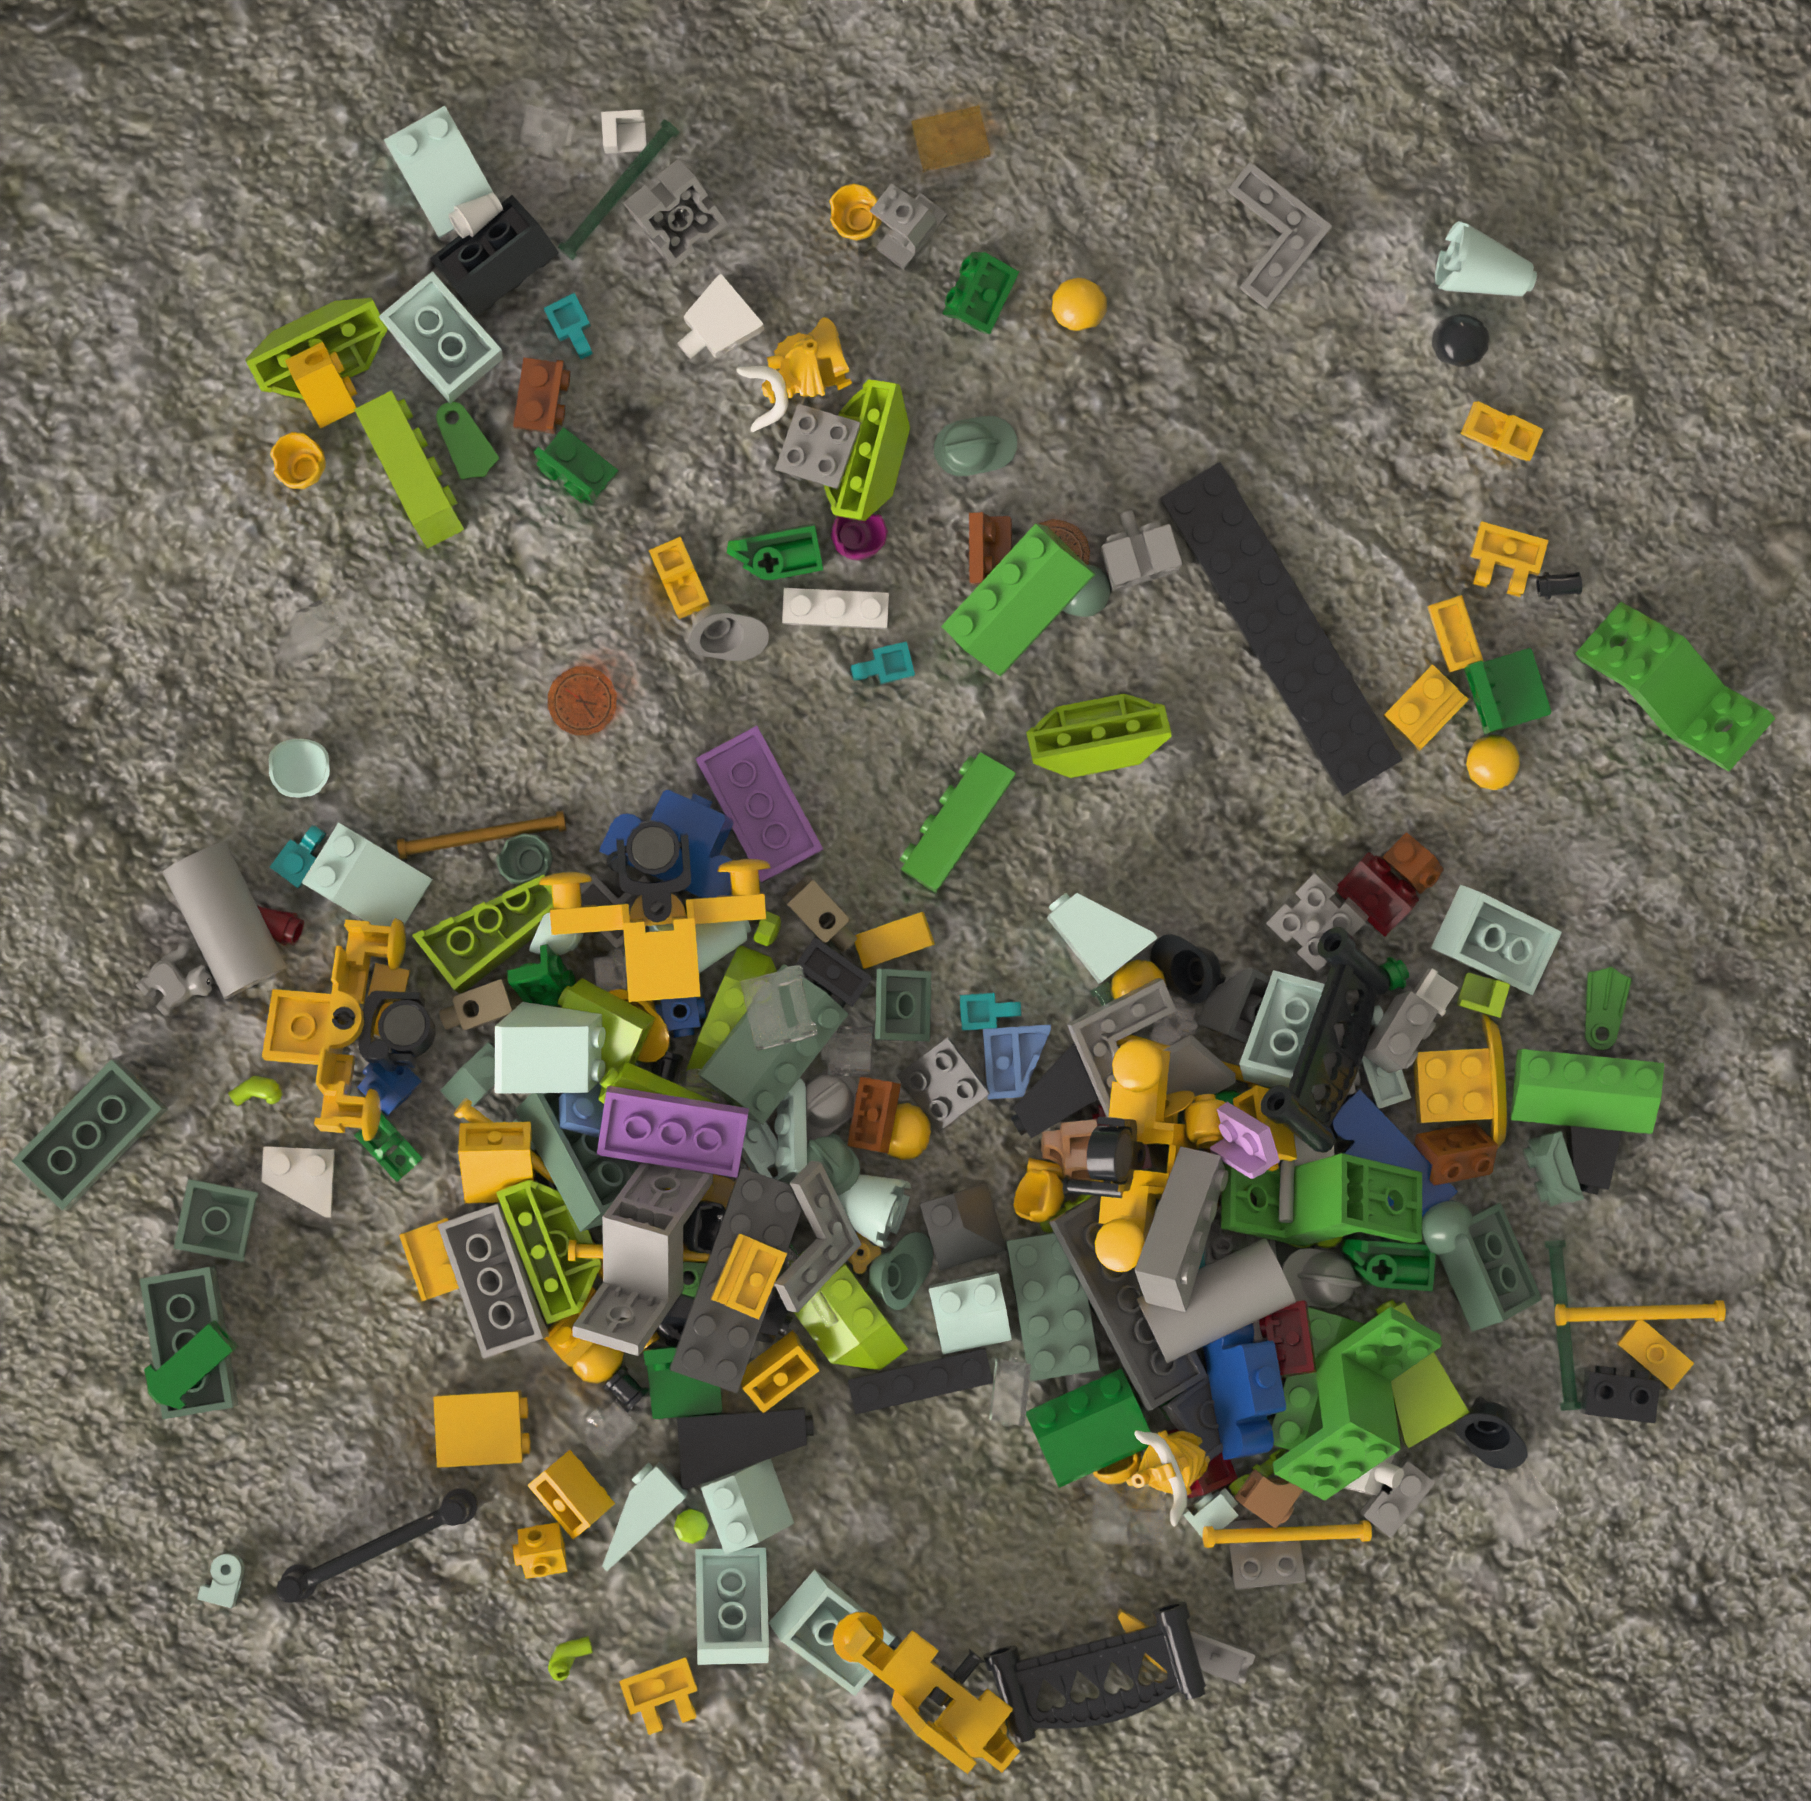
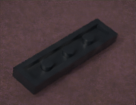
M983 1348L848 1379L855 1414H861L992 1384L993 1380L986 1349Z

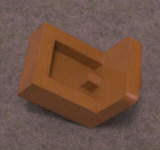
M1407 832L1382 857L1419 894L1432 887L1444 870L1437 858Z

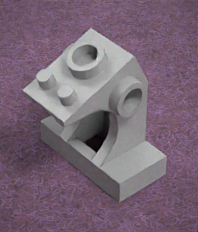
M892 183L870 209L873 215L891 228L877 245V250L903 270L906 269L947 217L946 212L923 194L919 193L914 199Z

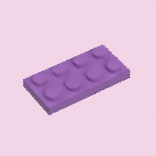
M758 726L695 758L724 814L733 820L732 828L748 858L761 859L770 864L771 868L759 870L761 883L824 850Z
M607 1085L597 1155L738 1178L749 1108Z

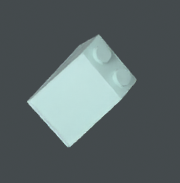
M445 106L384 139L391 155L439 238L455 230L449 219V214L454 211V206L493 192Z
M433 271L379 316L414 363L449 404L503 360L502 349Z
M338 822L302 883L364 921H369L372 925L391 927L392 921L395 918L401 920L405 926L433 879Z
M1460 885L1431 949L1533 995L1562 931L1482 892Z
M1273 970L1239 1063L1244 1081L1270 1088L1278 1085L1289 1086L1325 984ZM1314 1085V1086L1312 1087V1090H1311V1091H1312V1094H1313V1091H1314L1316 1085Z
M660 1461L654 1467L648 1462L631 1479L635 1485L629 1492L602 1567L606 1571L614 1566L680 1504L688 1494V1491L682 1489V1485Z
M743 1548L725 1555L723 1549H695L697 1665L768 1663L769 1628L766 1548Z
M814 1569L770 1620V1626L781 1642L854 1696L874 1675L859 1662H848L842 1659L836 1653L832 1641L834 1629L841 1619L854 1612L866 1611L839 1587ZM882 1625L884 1632L883 1641L889 1645L895 1636Z

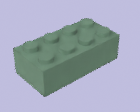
M111 1059L12 1162L62 1211L70 1210L168 1108L119 1060Z
M1051 1232L1006 1240L1029 1381L1100 1370L1088 1297L1055 1233Z
M216 1266L140 1279L153 1365L156 1370L210 1322L216 1320L226 1331ZM230 1354L182 1396V1399L187 1403L182 1409L179 1410L160 1404L162 1419L233 1408L239 1405Z

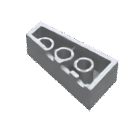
M1180 1146L1134 1270L1146 1303L1187 1312L1210 1227L1216 1215L1220 1192L1225 1190L1228 1181V1171L1225 1170L1221 1155Z

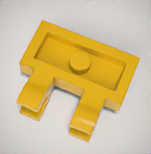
M1481 521L1470 557L1480 559L1473 584L1487 588L1491 581L1494 565H1501L1514 569L1506 594L1521 597L1525 590L1528 574L1536 576L1540 574L1549 540Z
M687 1656L619 1681L630 1715L641 1711L649 1735L664 1729L655 1707L662 1703L675 1700L682 1723L697 1717L689 1694L698 1691V1687Z

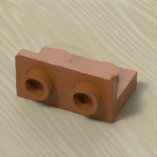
M523 357L513 423L514 428L556 434L557 425L563 426L566 405L560 404L562 391H568L571 377V371L565 370L566 365L563 360L552 362Z
M983 512L969 513L970 583L978 587L1012 550V518L1009 516H988Z
M860 1077L847 1146L889 1153L901 1087L900 1083Z
M1477 1123L1416 1134L1414 1146L1432 1164L1429 1181L1434 1186L1486 1176L1493 1172L1498 1144Z

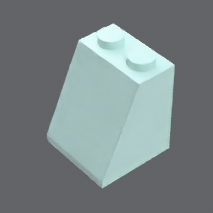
M1065 893L1049 906L1052 913L1048 915L1047 919L1098 984L1157 939V936L1152 931L1078 893L1071 898Z
M527 1002L519 1004L495 1026V1093H588L605 1073V1062L601 1060V1048L604 1045L606 1036L605 1028L602 1027V1014Z
M997 1271L928 1286L943 1355L1012 1340L1006 1305Z
M771 1458L708 1481L701 1486L725 1555L757 1544L794 1524Z

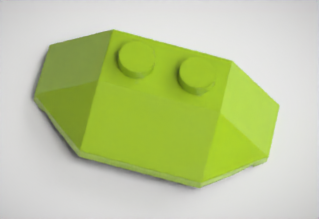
M372 298L337 300L272 331L251 352L245 361L261 391L304 399L285 362L286 359L323 342L329 354L336 351L345 369V371L340 373L342 378L348 375L351 378L370 368L382 338L388 329L379 318L380 313Z
M868 379L862 385L863 388L838 413V416L861 422L839 489L823 485L831 504L833 515L866 521L893 496L910 431L901 386L897 383Z
M1119 694L1055 707L1035 727H1031L1026 732L1033 764L1069 778L1139 765L1172 737L1165 705L1153 704L1145 699L1128 694Z
M743 945L737 947L694 1047L685 1072L686 1075L705 1082L698 1073L777 973L771 957Z
M529 1179L497 1191L496 1194L547 1325L581 1312L602 1262L599 1258H576V1261H568L569 1240H577L578 1244H594L589 1229L582 1232L579 1231L559 1191Z
M846 1263L831 1276L798 1313L793 1312L831 1364L881 1370L908 1350V1347Z

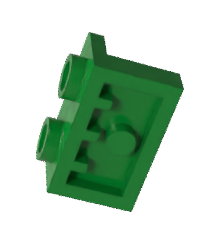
M971 252L960 266V277L955 287L951 288L946 295V306L943 315L949 318H957L981 333L990 335L1019 271L986 252Z
M548 944L540 945L541 963H526L521 965L520 968L507 970L508 983L524 1002L561 1007L558 1004V1000L563 990L567 986L572 987L576 984L574 973L571 969L568 970L560 955H556Z

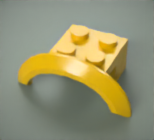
M1482 1014V1027L1487 1048L1418 1052V1056L1413 1062L1416 1123L1492 1119L1490 1137L1498 1144L1499 1148L1505 1141L1507 1127L1503 1047L1498 1025L1486 1014Z

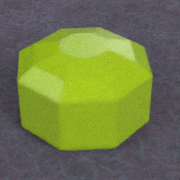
M766 911V919L760 920L753 937L754 941L767 947L776 940L781 929L780 916Z
M688 1508L678 1514L674 1530L679 1540L694 1544L705 1538L709 1522L703 1511Z

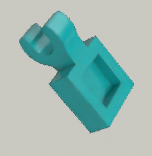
M575 292L543 308L560 342L570 337L581 360L593 354L583 333V330L591 327V324Z
M907 641L873 649L874 660L854 664L850 667L853 681L878 675L880 685L915 676Z
M312 825L302 838L300 844L293 839L287 842L270 868L295 887L300 888L303 884V879L317 858L312 853L324 839L326 833L317 826Z
M995 993L959 995L962 1031L998 1028L997 1018L1022 1016L1021 1002L996 1003Z

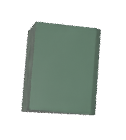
M877 969L875 1040L930 1042L932 971Z

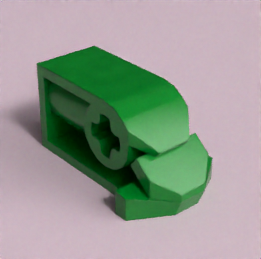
M814 523L728 540L727 554L744 563L742 565L744 569L763 580H775L823 571ZM766 552H770L772 558H778V562L773 564V570L766 571L764 565L759 566L758 561L763 560V554Z
M1361 1239L1343 1240L1340 1251L1353 1264L1352 1267L1355 1274L1365 1284L1379 1288L1433 1291L1436 1254L1430 1252L1427 1244ZM1373 1266H1384V1273H1372Z
M216 1320L210 1322L158 1370L152 1364L144 1369L148 1394L157 1404L171 1406L179 1410L187 1404L182 1399V1396L238 1347V1344Z

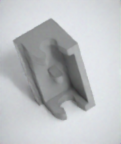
M1189 1627L1201 1670L1240 1685L1244 1684L1247 1680L1248 1668L1255 1659V1653L1252 1650Z

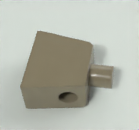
M808 875L803 877L781 898L824 944L831 940L841 952H844L857 940V937L846 927V924L850 921L849 917ZM827 912L831 916L827 924L822 925L819 922V918L823 913Z
M508 978L453 996L452 1001L454 1005L441 1009L439 1014L446 1030L461 1025L464 1031L502 1020L524 1001L509 985ZM476 1003H477L478 1006H479V1012H478V1013H477L476 1008H475Z

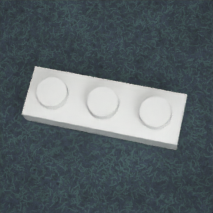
M784 588L782 624L887 629L889 593Z

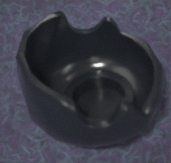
M1452 315L1440 321L1433 331L1432 347L1441 362L1457 367H1468L1480 362L1488 351V330L1479 319L1470 315Z
M700 1200L683 1225V1244L687 1250L695 1253L710 1254L725 1212V1207L722 1204Z

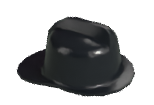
M1174 934L1163 935L1155 941L1151 948L1150 961L1163 972L1166 987L1192 1004L1202 1003L1208 998L1212 990L1226 980V976L1221 973V964L1214 952L1206 948L1196 947L1180 936Z
M1482 1396L1477 1397L1468 1410L1470 1413L1459 1418L1456 1422V1434L1485 1464L1505 1470L1519 1467L1525 1462L1528 1451L1525 1442L1513 1428L1510 1412L1501 1404L1488 1402Z

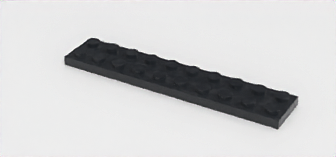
M1221 462L1160 497L1164 508L1341 797L1402 761L1395 746Z

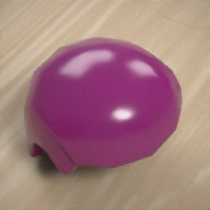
M872 514L866 521L838 516L832 523L830 537L839 554L848 559L859 561L873 557L885 545L888 530L880 514Z

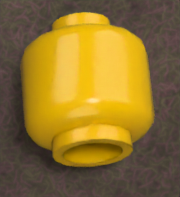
M1214 1094L1196 1096L1194 1102L1184 1110L1186 1136L1201 1149H1208L1224 1138L1219 1130L1221 1122L1217 1108L1226 1102L1216 1099Z

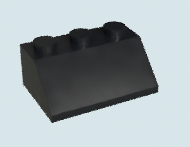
M513 195L501 203L503 211L499 212L473 237L468 235L462 238L459 235L430 258L476 317L483 311L490 309L497 300L510 290L520 286L523 280L537 269L546 266L559 253L539 223Z

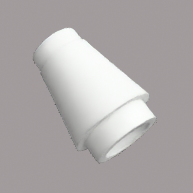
M491 192L488 195L454 206V211L449 214V219L460 237L465 238L468 235L473 237L499 212L503 211V207L497 196Z

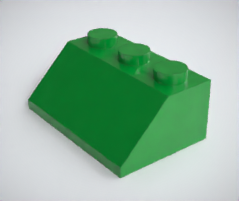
M1122 1368L1025 1412L1059 1488L1140 1452L1149 1446L1141 1443L1135 1436L1136 1430L1150 1432V1429Z

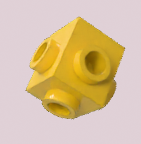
M558 1522L517 1529L518 1544L512 1546L516 1566L522 1565L526 1579L568 1572L565 1542Z

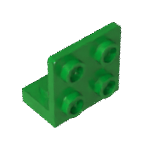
M564 427L545 451L539 447L534 451L538 460L536 463L539 467L538 469L554 482L558 477L565 482L563 486L566 488V491L580 503L587 499L594 504L619 472L617 468Z
M1531 648L1485 662L1478 661L1464 668L1484 735L1551 714V708Z
M677 1346L644 1350L653 1419L722 1412L723 1405L720 1387L669 1369Z

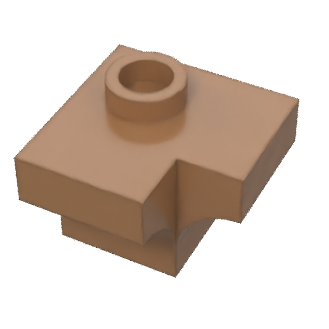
M1096 1119L1061 1123L1060 1130L1042 1132V1158L1050 1159L1060 1166L1063 1180L1066 1175H1069L1071 1179L1094 1180L1090 1177L1087 1169V1148L1091 1133L1097 1127Z
M1254 1469L1234 1499L1271 1526L1277 1528L1280 1523H1284L1289 1519L1294 1510L1293 1504L1304 1489L1279 1476L1275 1478L1266 1477Z

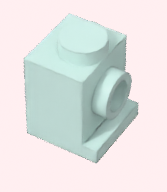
M1226 1488L1220 1492L1217 1491L1214 1495L1210 1492L1201 1496L1193 1504L1196 1510L1192 1513L1187 1508L1183 1512L1185 1518L1201 1537L1204 1526H1213L1214 1530L1223 1529L1239 1516L1233 1509L1238 1503Z

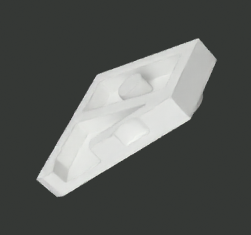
M263 1147L261 1182L323 1217L331 1218L335 1150Z

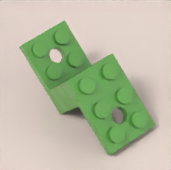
M1620 602L1609 613L1607 618L1575 653L1583 663L1623 685L1664 734L1728 772L1775 720V717L1769 710L1726 687L1685 637L1623 602ZM1627 639L1623 646H1618L1623 640ZM1733 724L1728 731H1722L1726 726Z
M1343 1153L1295 1166L1293 1222L1281 1223L1279 1222L1280 1168L1273 1172L1267 1170L1262 1175L1250 1179L1223 1162L1225 1170L1228 1171V1181L1225 1190L1222 1191L1221 1229L1298 1246H1307L1356 1232L1368 1233L1412 1244L1422 1241V1172ZM1251 1191L1253 1195L1257 1197L1256 1207L1252 1204L1250 1199ZM1388 1195L1394 1201V1209L1389 1206Z
M1389 1307L1316 1358V1377L1323 1428L1274 1461V1474L1325 1501L1399 1451L1401 1447L1391 1381L1442 1346L1440 1334Z

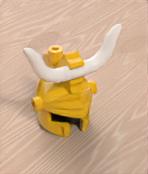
M823 317L810 333L802 334L798 332L793 336H787L784 341L778 343L777 349L774 350V356L766 357L769 367H737V372L742 376L765 379L766 381L762 383L763 394L769 398L771 403H775L770 411L761 415L753 422L751 426L752 432L778 421L786 413L789 405L788 397L792 398L795 393H800V396L803 397L824 396L826 387L836 385L839 391L852 384L851 379H846L845 373L849 372V368L843 357L838 330L830 319Z
M1136 1430V1438L1141 1443L1149 1446L1143 1455L1139 1470L1135 1475L1128 1478L1126 1482L1128 1486L1134 1485L1136 1488H1141L1148 1484L1157 1490L1173 1494L1174 1503L1170 1511V1521L1175 1527L1187 1506V1495L1192 1493L1190 1486L1205 1473L1210 1458L1205 1456L1206 1452L1198 1447L1203 1442L1201 1437L1193 1433L1177 1431L1168 1435L1166 1430L1158 1433Z

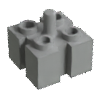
M679 159L656 176L660 181L657 186L649 190L645 185L623 202L636 222L645 230L644 233L656 250L673 268L696 251L691 245L696 240L702 237L707 242L728 225L718 208L707 197V192L696 176Z
M1129 510L1121 513L1120 518L1125 532L1107 537V541L1104 542L1105 544L1102 545L1099 552L1104 571L1110 581L1111 593L1178 573L1182 566V561L1170 524L1161 526L1160 521L1140 527L1141 531H1139L1133 511Z
M1319 868L1296 891L1295 894L1300 900L1295 904L1288 898L1266 922L1286 943L1293 937L1301 945L1297 954L1316 972L1327 963L1319 955L1317 949L1321 936L1333 927H1342L1353 936L1366 923L1369 917L1349 897L1342 903L1334 895L1338 886Z

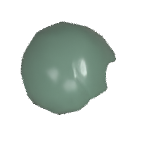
M1087 565L1096 575L1064 608V612L1079 617H1090L1106 607L1111 594L1110 581L1107 574L1101 568Z
M527 833L507 839L501 853L496 856L500 874L512 884L519 886L542 875L547 876L553 861L549 845L538 835Z
M1451 1200L1434 1205L1422 1217V1236L1431 1253L1443 1254L1451 1252L1456 1248L1455 1238L1458 1234L1469 1235V1226L1473 1221L1469 1208L1463 1203Z

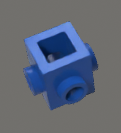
M704 998L663 999L661 1004L655 1005V1011L667 1025L668 1031H673L674 1038L695 1035L694 1028H701V1020L707 1018ZM681 1004L686 1007L687 1014L685 1017H675L673 1011L677 1005Z
M369 1063L362 1071L366 1077L357 1088L365 1096L370 1088L376 1090L380 1097L381 1111L388 1117L408 1099L422 1080L408 1067L397 1066L395 1071L388 1072L380 1063Z

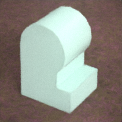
M226 1553L214 1559L210 1570L213 1578L211 1585L203 1584L200 1586L197 1600L228 1608L235 1607L245 1571L243 1560L234 1553Z

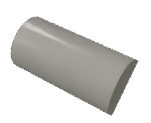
M226 841L189 855L163 871L164 877L224 999L232 998L287 968Z
M498 1203L438 1224L483 1359L548 1337L549 1333L537 1297L501 1204Z
M1266 1238L1198 1269L1187 1312L1146 1303L1144 1296L1137 1298V1302L1167 1363L1296 1302L1282 1268Z

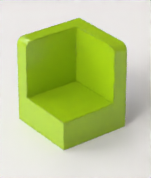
M1466 973L1456 1005L1501 1018L1510 984L1473 973Z

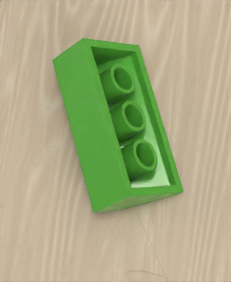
M1035 523L941 627L966 652L1002 677L1096 574L1048 526Z
M981 752L976 759L972 756L967 758L958 772L963 778L957 787L949 785L939 800L944 806L935 817L930 813L919 831L924 834L917 846L910 843L899 859L905 863L901 871L935 894L1016 775L1011 769Z
M1518 1049L1510 1120L1652 1134L1662 1096L1664 1063Z
M1308 1306L1315 1359L1361 1328L1365 1323ZM1316 1372L1289 1376L1282 1380L1286 1410L1271 1414L1269 1422L1273 1430V1445L1292 1450L1323 1428Z

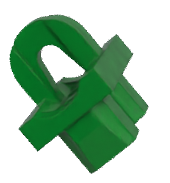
M382 1112L378 1131L372 1140L364 1141L362 1129L354 1135L396 1182H399L424 1159ZM398 1146L389 1156L386 1154L391 1147Z

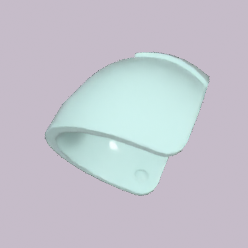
M308 739L286 740L276 745L269 754V776L271 782L285 796L296 798L310 797L321 791V788L328 780L330 771L329 755L326 749L315 741Z
M546 913L538 926L529 952L540 955V945L548 944L556 955L565 954L577 948L583 933L552 935L550 913Z

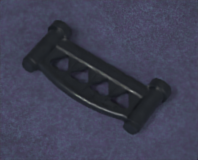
M1333 927L1327 930L1318 942L1317 949L1319 955L1332 965L1289 1086L1278 1085L1266 1092L1261 1101V1111L1268 1119L1276 1124H1283L1310 1148L1321 1153L1328 1152L1334 1146L1335 1137L1329 1128L1342 1107L1358 1073L1370 1033L1376 995L1384 994L1390 987L1388 974L1355 945L1353 936L1342 927ZM1357 989L1359 999L1354 1005V1014L1351 1016L1345 994L1348 990ZM1346 1021L1348 1030L1343 1036V1045L1340 1047L1334 1025L1335 1022ZM1335 1052L1337 1061L1335 1066L1332 1067V1076L1329 1079L1323 1056L1326 1053ZM1324 1084L1326 1092L1325 1096L1321 1099V1107L1318 1111L1311 1090L1314 1085Z
M453 1489L445 1495L439 1509L314 1568L303 1563L294 1564L283 1573L281 1580L278 1582L276 1587L277 1595L282 1601L287 1603L306 1599L314 1593L319 1583L390 1551L441 1525L456 1526L465 1524L477 1513V1498L468 1489Z
M1176 1602L1155 1609L1152 1612L1156 1624L1154 1626L1023 1660L1020 1658L1017 1646H1007L986 1653L983 1656L987 1671H992L999 1697L1013 1708L1006 1718L1011 1737L1015 1738L1016 1743H1023L1036 1738L1035 1731L1038 1728L1072 1729L1115 1722L1143 1712L1179 1692L1184 1694L1185 1700L1205 1695L1204 1688L1206 1684L1187 1619L1190 1618L1187 1603ZM1145 1653L1166 1670V1680L1157 1681L1154 1679L1149 1685H1144L1139 1681L1138 1675ZM1111 1661L1133 1680V1687L1131 1689L1124 1690L1120 1688L1114 1694L1108 1693L1105 1690L1104 1684ZM1077 1670L1099 1689V1696L1097 1698L1091 1699L1086 1697L1082 1702H1075L1071 1698V1690ZM1044 1679L1065 1697L1066 1703L1063 1707L1052 1705L1048 1711H1042L1038 1708L1037 1700Z

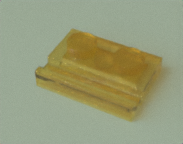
M979 105L911 121L923 172L991 157Z

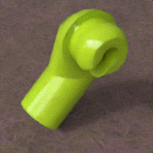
M252 1076L228 1092L237 1107L253 1096L265 1099L268 1104H275L281 1100L283 1095L279 1084L274 1079L261 1076Z
M589 1636L563 1642L556 1646L548 1662V1671L554 1680L563 1681L569 1676V1671L576 1657L593 1653Z

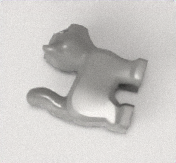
M184 942L180 943L177 950L171 951L161 958L159 962L153 965L149 974L136 984L147 997L153 998L156 995L157 989L163 993L164 997L156 1007L168 1018L173 1014L176 1007L185 1003L191 996H207L213 990L211 986L212 975L208 971L209 967L207 965L195 967L189 971L185 978L175 965L176 962L185 958L189 952L190 947Z

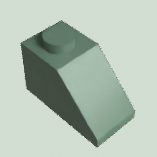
M488 1042L440 1090L456 1108L465 1098L471 1100V1106L475 1107L495 1088V1045Z

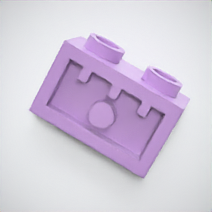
M1229 1102L1217 1108L1221 1122L1219 1130L1224 1138L1210 1147L1212 1154L1221 1155L1224 1163L1250 1179L1262 1175L1267 1169L1280 1162L1270 1127Z

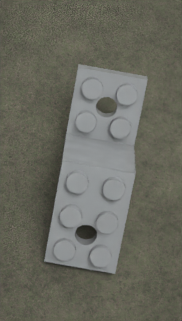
M641 1162L602 1217L603 1283L573 1324V1337L639 1356L683 1292V1225L712 1185L713 1174ZM621 1317L627 1318L626 1320L618 1321Z

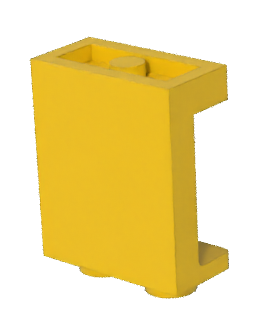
M531 1122L460 1123L458 1154L465 1203H500L496 1194L497 1191L529 1179L536 1181L537 1175L533 1168L531 1150Z
M521 1390L456 1395L437 1394L433 1396L437 1468L522 1463L525 1461L524 1454H530V1434L523 1433V1419L529 1418L528 1398H521Z

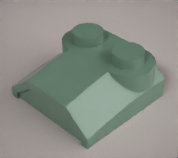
M1550 1131L1527 1140L1528 1147L1523 1149V1154L1528 1168H1535L1539 1181L1534 1182V1186L1540 1202L1546 1201L1549 1207L1561 1203L1583 1200L1584 1196L1562 1131Z
M188 1178L174 1249L244 1262L258 1192Z

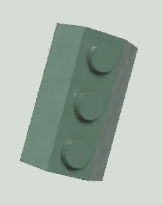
M1501 1202L1472 1214L1473 1221L1469 1226V1235L1458 1234L1455 1238L1456 1248L1451 1252L1438 1254L1472 1332L1503 1322L1542 1300Z

